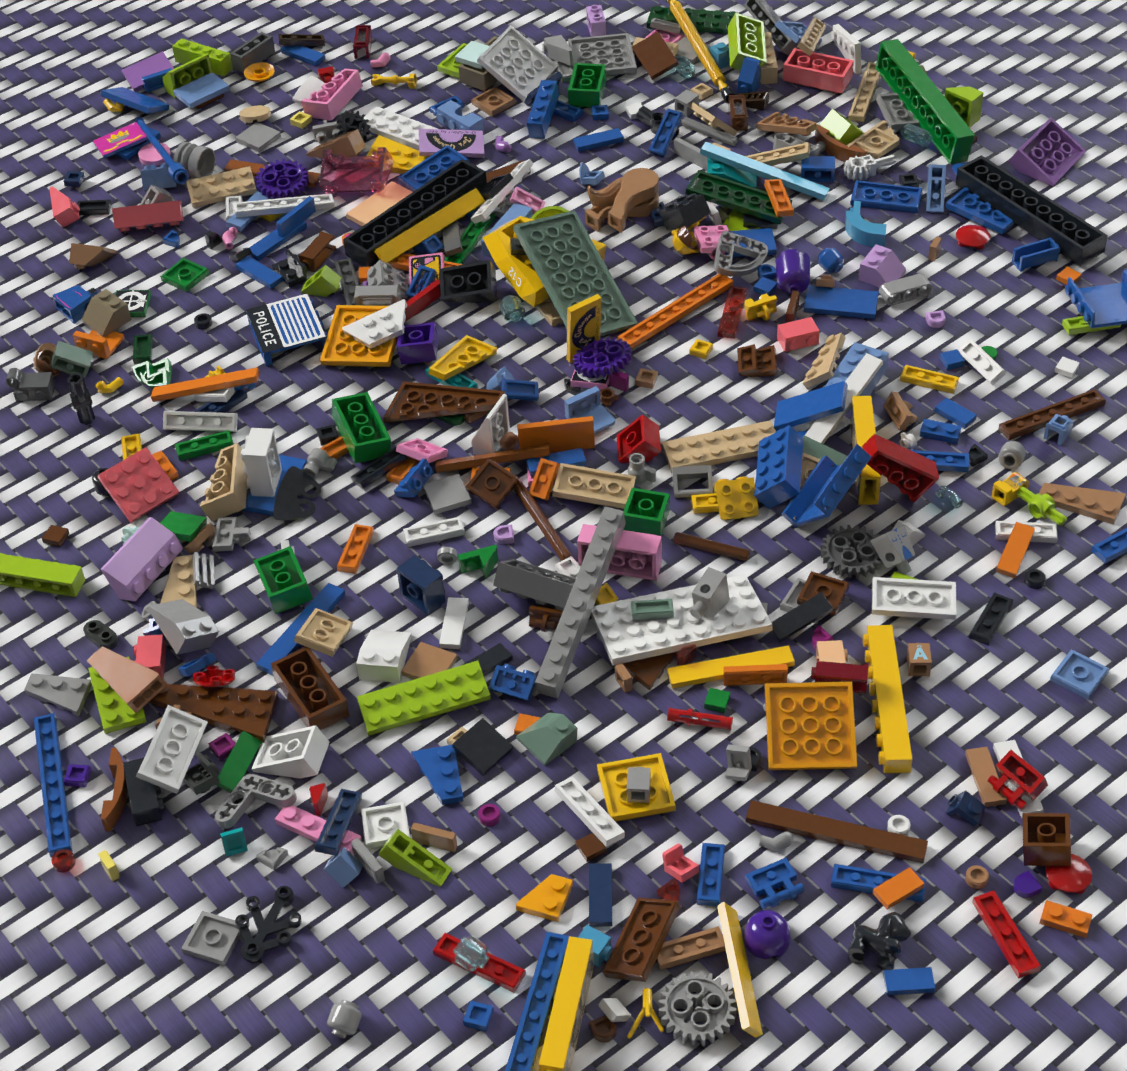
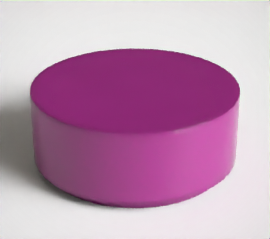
M494 804L483 805L478 811L480 823L484 826L498 824L501 819L499 807Z

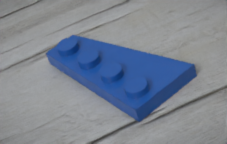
M964 187L946 202V209L1000 234H1004L1013 226V220L999 210H993L991 204L982 202L977 194H971L967 187Z

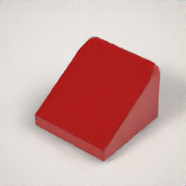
M325 783L310 786L309 788L315 815L321 816L328 798Z

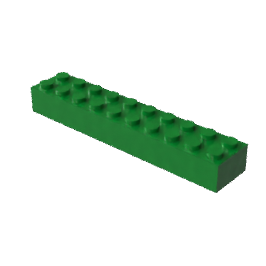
M899 39L881 42L875 69L892 91L898 94L899 100L903 102L906 109L913 113V118L919 121L920 127L950 165L968 161L975 136L973 131H971Z

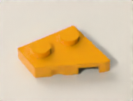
M554 874L549 875L517 902L516 911L558 922L573 887V880Z

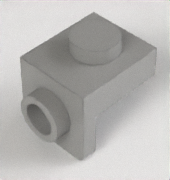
M728 744L726 748L728 768L725 778L746 781L752 769L750 747Z

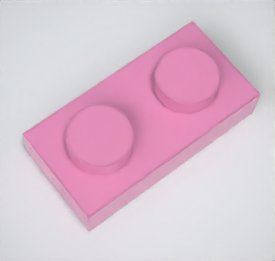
M517 186L510 199V202L513 204L517 203L531 207L533 215L538 210L544 208L546 203Z

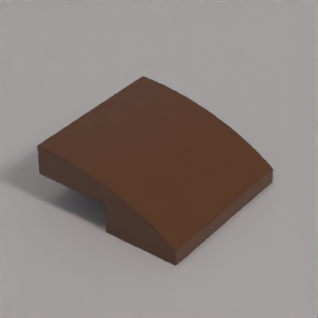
M755 344L737 348L739 375L747 377L778 375L777 356L774 345L756 349Z

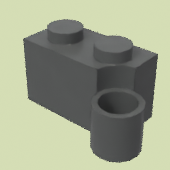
M11 368L6 378L7 386L15 388L13 394L16 401L52 400L56 386L52 372L23 373L18 368Z

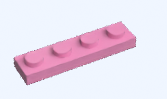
M293 805L283 807L275 818L277 825L314 842H317L327 821ZM348 830L340 850L345 847L353 854L351 841L359 838L362 842L361 836Z

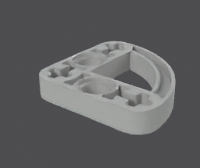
M728 231L722 232L717 243L714 270L720 275L730 277L749 275L762 265L767 256L768 247L765 243ZM739 243H744L747 247H741ZM721 251H726L729 255H723ZM733 251L756 258L753 262L746 265H731Z

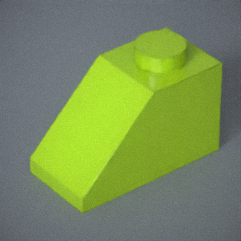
M325 265L305 282L301 293L303 295L327 297L332 292L336 293L338 291L342 277Z

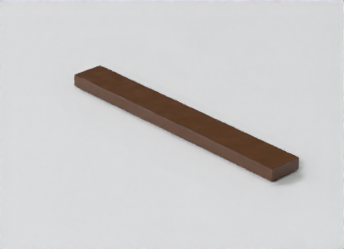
M751 800L746 815L747 823L918 863H924L928 846L927 840Z

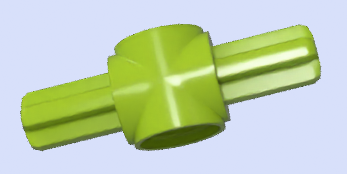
M1020 487L1019 491H1017V496L1028 503L1029 512L1033 517L1037 519L1041 517L1044 519L1049 518L1060 526L1064 525L1067 521V517L1055 509V501L1050 495H1041L1039 493L1035 495L1025 487Z

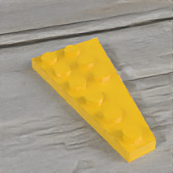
M378 135L363 160L362 167L364 169L404 174L430 156H419L418 150Z

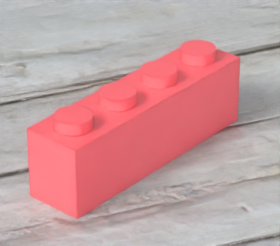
M179 200L112 208L115 229H120V232L130 231L131 227H136L137 230L147 229V225H153V228L163 227L164 223H170V226L180 225V222L184 221L181 201Z

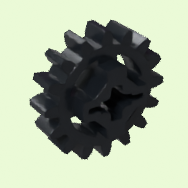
M346 110L344 114L341 113L336 121L338 124L336 129L340 130L338 135H345L358 129L364 141L371 132L369 130L371 125L367 124L369 120L364 119V114L360 116L359 111L354 113L353 110L350 112Z

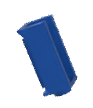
M1052 238L1019 246L1013 249L1012 263L1022 272L1026 268L1053 260L1057 262L1060 247Z

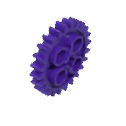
M285 159L282 162L276 160V163L270 162L269 166L264 165L265 169L260 168V172H257V177H255L258 192H261L262 196L266 195L267 198L272 196L273 199L277 197H294L295 193L300 195V191H305L304 187H308L307 183L309 182L306 167L298 164L297 161L293 163L291 160L285 162Z
M609 337L606 340H603V338H600L599 341L593 340L592 344L587 343L586 347L581 346V350H577V354L573 355L574 367L578 374H582L583 377L588 375L589 378L595 376L596 379L600 375L605 378L606 374L612 376V372L619 373L618 369H625L624 365H629V361L632 360L630 344H627V341L622 339L617 340L616 337L612 340Z

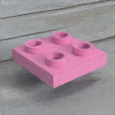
M727 225L693 228V234L701 253H709L710 258L715 260L718 239L722 232H729Z

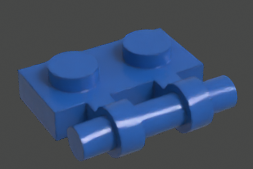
M787 858L745 874V880L754 895L757 897L765 894L766 898L759 901L762 909L769 906L772 908L778 906L779 902L788 898L792 900L798 897V894L805 891L802 883L795 886L792 884L793 881L797 880V874ZM781 886L784 887L785 890L775 894L774 889Z

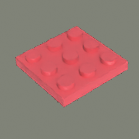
M147 447L100 473L97 477L130 523L179 495V490Z

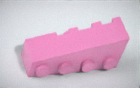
M345 68L331 78L332 82L323 84L320 91L312 92L309 99L304 98L301 101L304 113L316 119L333 120L363 86L359 71Z

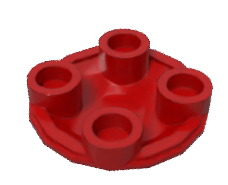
M962 226L956 232L957 244L961 247L969 246L983 249L990 240V233L982 226Z
M216 665L207 666L206 671L193 674L194 683L203 687H221L235 680V670H221Z
M1071 854V866H1046L1045 868L1049 886L1054 890L1081 894L1086 891L1092 880V870L1088 863L1080 856Z

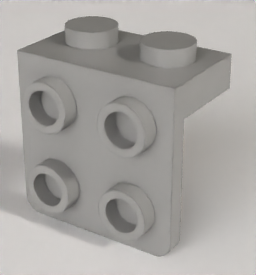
M381 260L368 269V286L398 285V291L402 292V297L408 298L405 295L408 290L405 273L394 269L389 263Z

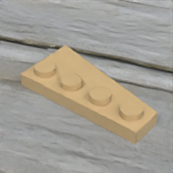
M193 555L174 558L160 603L183 599L197 608L196 586L193 584Z

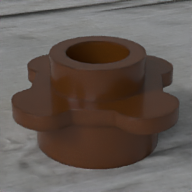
M606 388L600 391V402L604 406H611L614 401L618 400V395H615L612 389Z

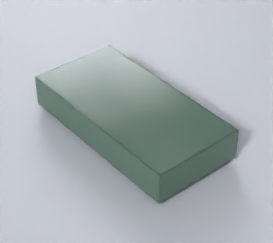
M672 599L631 601L633 620L674 618Z

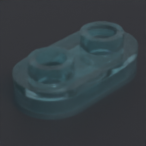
M685 56L675 57L679 65L674 67V69L680 76L689 79L695 75V66Z
M906 124L901 129L902 137L905 140L920 146H928L933 140L929 131L915 125Z

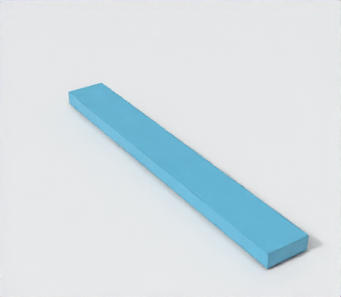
M708 142L704 143L699 153L767 180L781 179L784 186L820 200H825L830 189Z

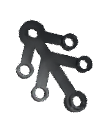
M281 886L276 890L275 902L265 920L260 911L259 898L256 896L247 898L246 908L251 912L258 930L254 939L248 928L250 925L249 917L244 914L236 917V928L240 930L244 940V944L241 947V955L247 962H258L263 957L264 952L278 947H287L291 944V934L283 930L298 928L302 923L301 915L298 912H292L288 915L287 919L274 923L282 908L289 906L294 900L293 890L290 887ZM251 902L257 903L255 906L249 905ZM297 918L298 921L292 922L291 919ZM240 921H246L243 925L239 924ZM279 932L277 938L264 942L266 936ZM282 937L288 938L286 941L280 940ZM255 948L256 951L250 952L249 949Z

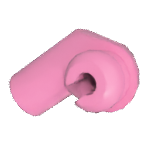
M383 53L378 60H370L371 68L385 67L390 61V55Z
M230 227L222 236L225 248L228 250L233 248L232 241L237 237L238 230L235 227Z

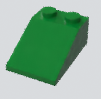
M291 546L253 560L275 614L313 600L306 578Z

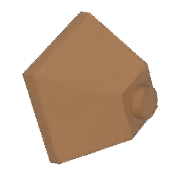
M71 243L69 264L75 265L77 269H85L86 266L93 267L117 254V250L101 246Z

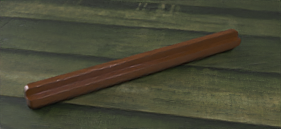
M519 481L514 487V491L560 560L563 561L570 557L571 553L523 482Z

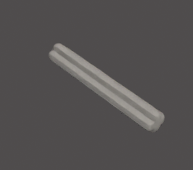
M684 117L682 120L684 127L729 145L735 146L738 142L736 136L688 117Z

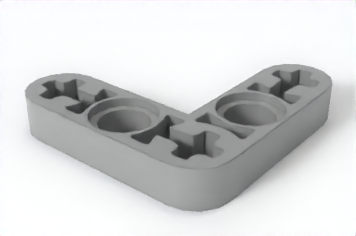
M249 774L244 776L216 812L215 818L221 828H231L237 823L254 799L281 807H289L296 802V793L290 785L255 774ZM273 788L270 793H263L266 789ZM237 799H244L241 803L234 804Z

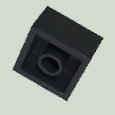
M696 193L677 197V201L666 204L664 209L659 212L667 230L680 229L683 226L688 228L711 213L704 195H696Z

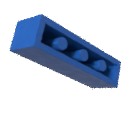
M541 80L527 120L529 138L546 137L559 98L557 81Z

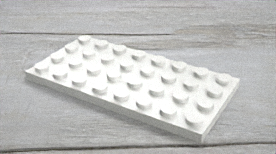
M745 574L727 578L730 600L714 618L702 615L700 619H697L691 615L690 610L694 606L692 592L696 585L594 606L591 612V617L612 665L772 631V623ZM672 599L674 618L632 619L631 601Z

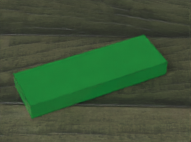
M224 431L177 443L175 448L179 461L221 451L233 445L230 431Z
M243 731L218 775L220 782L216 786L231 794L243 778L262 741Z

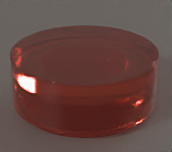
M67 849L57 851L51 860L54 869L58 872H67L76 863L74 854Z

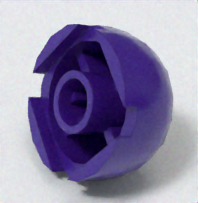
M771 910L757 912L749 918L744 929V941L748 951L762 959H769V957L776 955L777 957L782 956L788 950L791 942L790 926L786 919L779 913Z

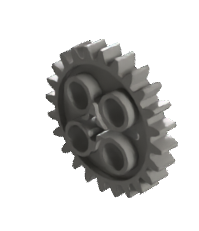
M691 971L688 978L682 973L680 981L672 978V985L666 984V992L661 991V1000H659V1017H662L661 1024L667 1025V1033L674 1031V1039L682 1036L683 1044L688 1039L691 1040L692 1046H695L697 1040H700L702 1046H705L706 1039H709L714 1044L715 1036L723 1039V1031L729 1033L730 1025L735 1024L737 1008L736 999H733L734 992L728 991L727 983L721 985L720 977L715 981L712 980V973L707 978L704 977L703 971H700L699 976L696 977L693 971ZM691 992H698L699 994L694 995ZM710 1005H718L719 1007L715 1008L711 1007ZM677 1009H684L685 1011L679 1012V1011H676V1010H677ZM696 1022H704L705 1024L698 1025Z

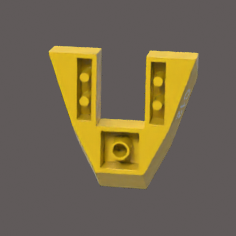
M519 216L484 236L483 240L494 262L518 295L535 307L549 298V295L528 256L511 255L510 238H517L513 230L514 225L533 221V219ZM591 239L604 261L607 245Z

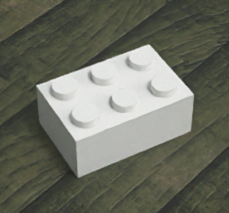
M251 428L249 435L245 439V449L241 451V460L245 463L244 473L248 477L247 487L250 488L252 496L274 497L282 472L274 429Z

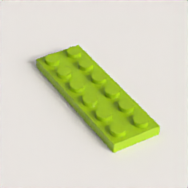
M479 661L357 696L368 736L491 699Z

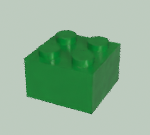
M631 488L624 508L626 524L623 530L662 536L670 512V494Z

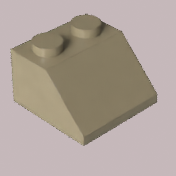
M107 289L91 298L82 318V322L102 337L107 336L132 320L128 304Z

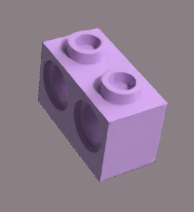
M601 5L586 7L587 25L591 37L606 35V20Z

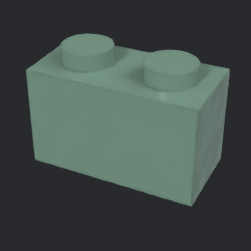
M58 341L50 367L69 374H82L86 378L93 352Z

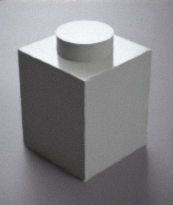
M686 89L675 97V111L682 112L683 116L688 117L694 112L690 108L691 104L694 102L699 106V95Z
M628 767L627 802L649 803L650 768Z

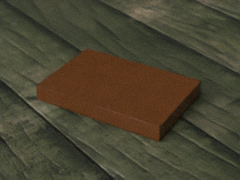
M659 32L632 46L634 53L651 80L679 65Z

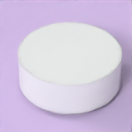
M894 815L888 820L887 830L888 832L907 836L910 832L911 824L905 816Z

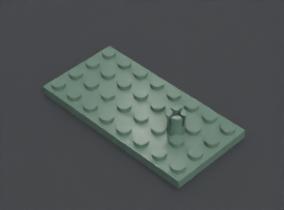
M575 210L514 225L513 230L566 328L567 308L596 294H599L601 297L600 337L637 325V320Z

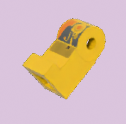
M1014 472L1004 481L998 480L993 484L991 497L1005 507L1019 497L1017 496V491H1019L1020 487L1028 488L1030 482L1019 473ZM1004 493V499L1001 498L999 495Z

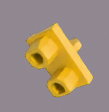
M766 293L761 295L758 301L754 302L751 298L745 300L746 319L750 321L762 317L765 321L769 320L770 314L777 312V297L775 295L769 296Z

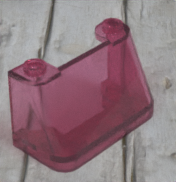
M379 147L377 153L372 152V156L344 157L342 153H338V156L332 154V150H323L319 186L327 194L364 191L380 192L385 188L394 160L386 147Z

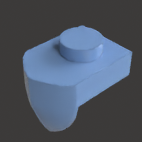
M583 162L580 165L579 177L581 184L595 186L605 178L604 171H590Z
M504 366L488 381L486 389L501 391L502 379H515Z

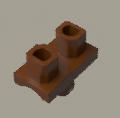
M545 605L530 606L529 626L541 628L542 632H547L548 629L556 630L563 611L546 608Z

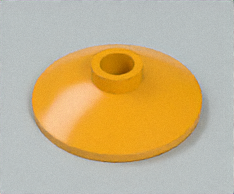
M264 62L251 64L244 70L245 78L256 82L267 80L275 73L274 67Z

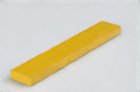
M783 646L667 668V674L673 689L723 679L724 666L787 664V667L795 665V660L790 647Z
M723 902L717 905L741 1027L742 1030L757 1038L763 1035L738 914L735 909Z

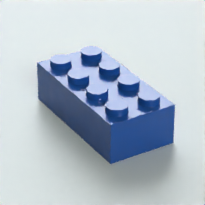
M790 425L759 441L754 496L768 509L800 494L804 438Z

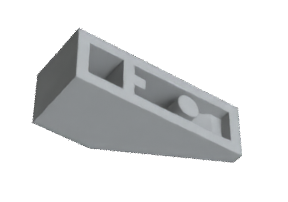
M562 35L544 38L542 49L549 58L570 66L574 65L572 49Z

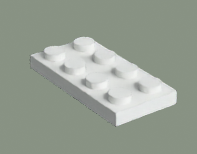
M873 577L872 615L956 620V582Z
M168 705L136 777L177 794L205 730L207 721Z

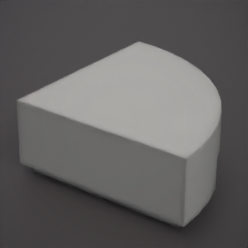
M277 847L276 849L261 851L256 855L257 861L275 870L289 854L287 849Z

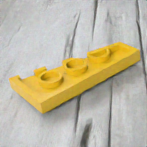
M466 335L429 368V374L445 381L497 354V347Z

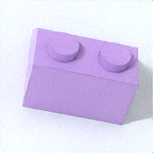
M875 245L860 263L859 280L881 287L886 282L901 279L906 272V268L891 249Z

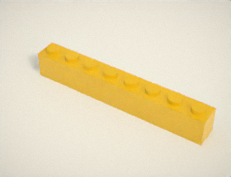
M870 625L867 626L866 634H863V647H867V650H865V662L869 663L868 679L872 681V683H869L870 696H874V700L871 702L872 713H876L874 729L879 732V734H876L877 747H881L878 755L879 765H883L884 773H911L912 753L893 626Z

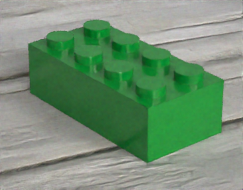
M368 392L332 399V417L354 463L378 459L391 450V438Z

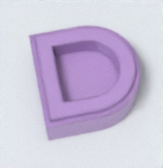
M943 310L925 313V319L929 326L933 328L944 326L946 317Z
M512 524L502 525L494 530V540L498 544L514 543Z

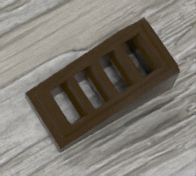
M769 92L738 94L745 95L746 107L765 110L769 103ZM741 102L734 103V105L741 106Z

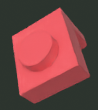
M678 843L662 853L665 872L683 883L700 872L699 865L684 856L681 844Z

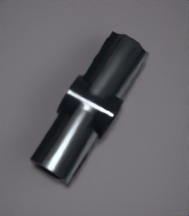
M642 106L636 113V117L650 126L651 132L656 134L664 114L660 112L654 113L647 107ZM677 128V130H676V132H675V134H674V137H673L672 141H673L675 138H677V136H678V134H679V129H678V128Z
M73 373L67 378L71 392L70 398L76 410L80 423L88 425L95 419L92 409L93 402L89 390L86 388L83 375Z

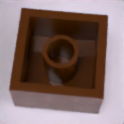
M1023 813L1024 866H1071L1070 813Z

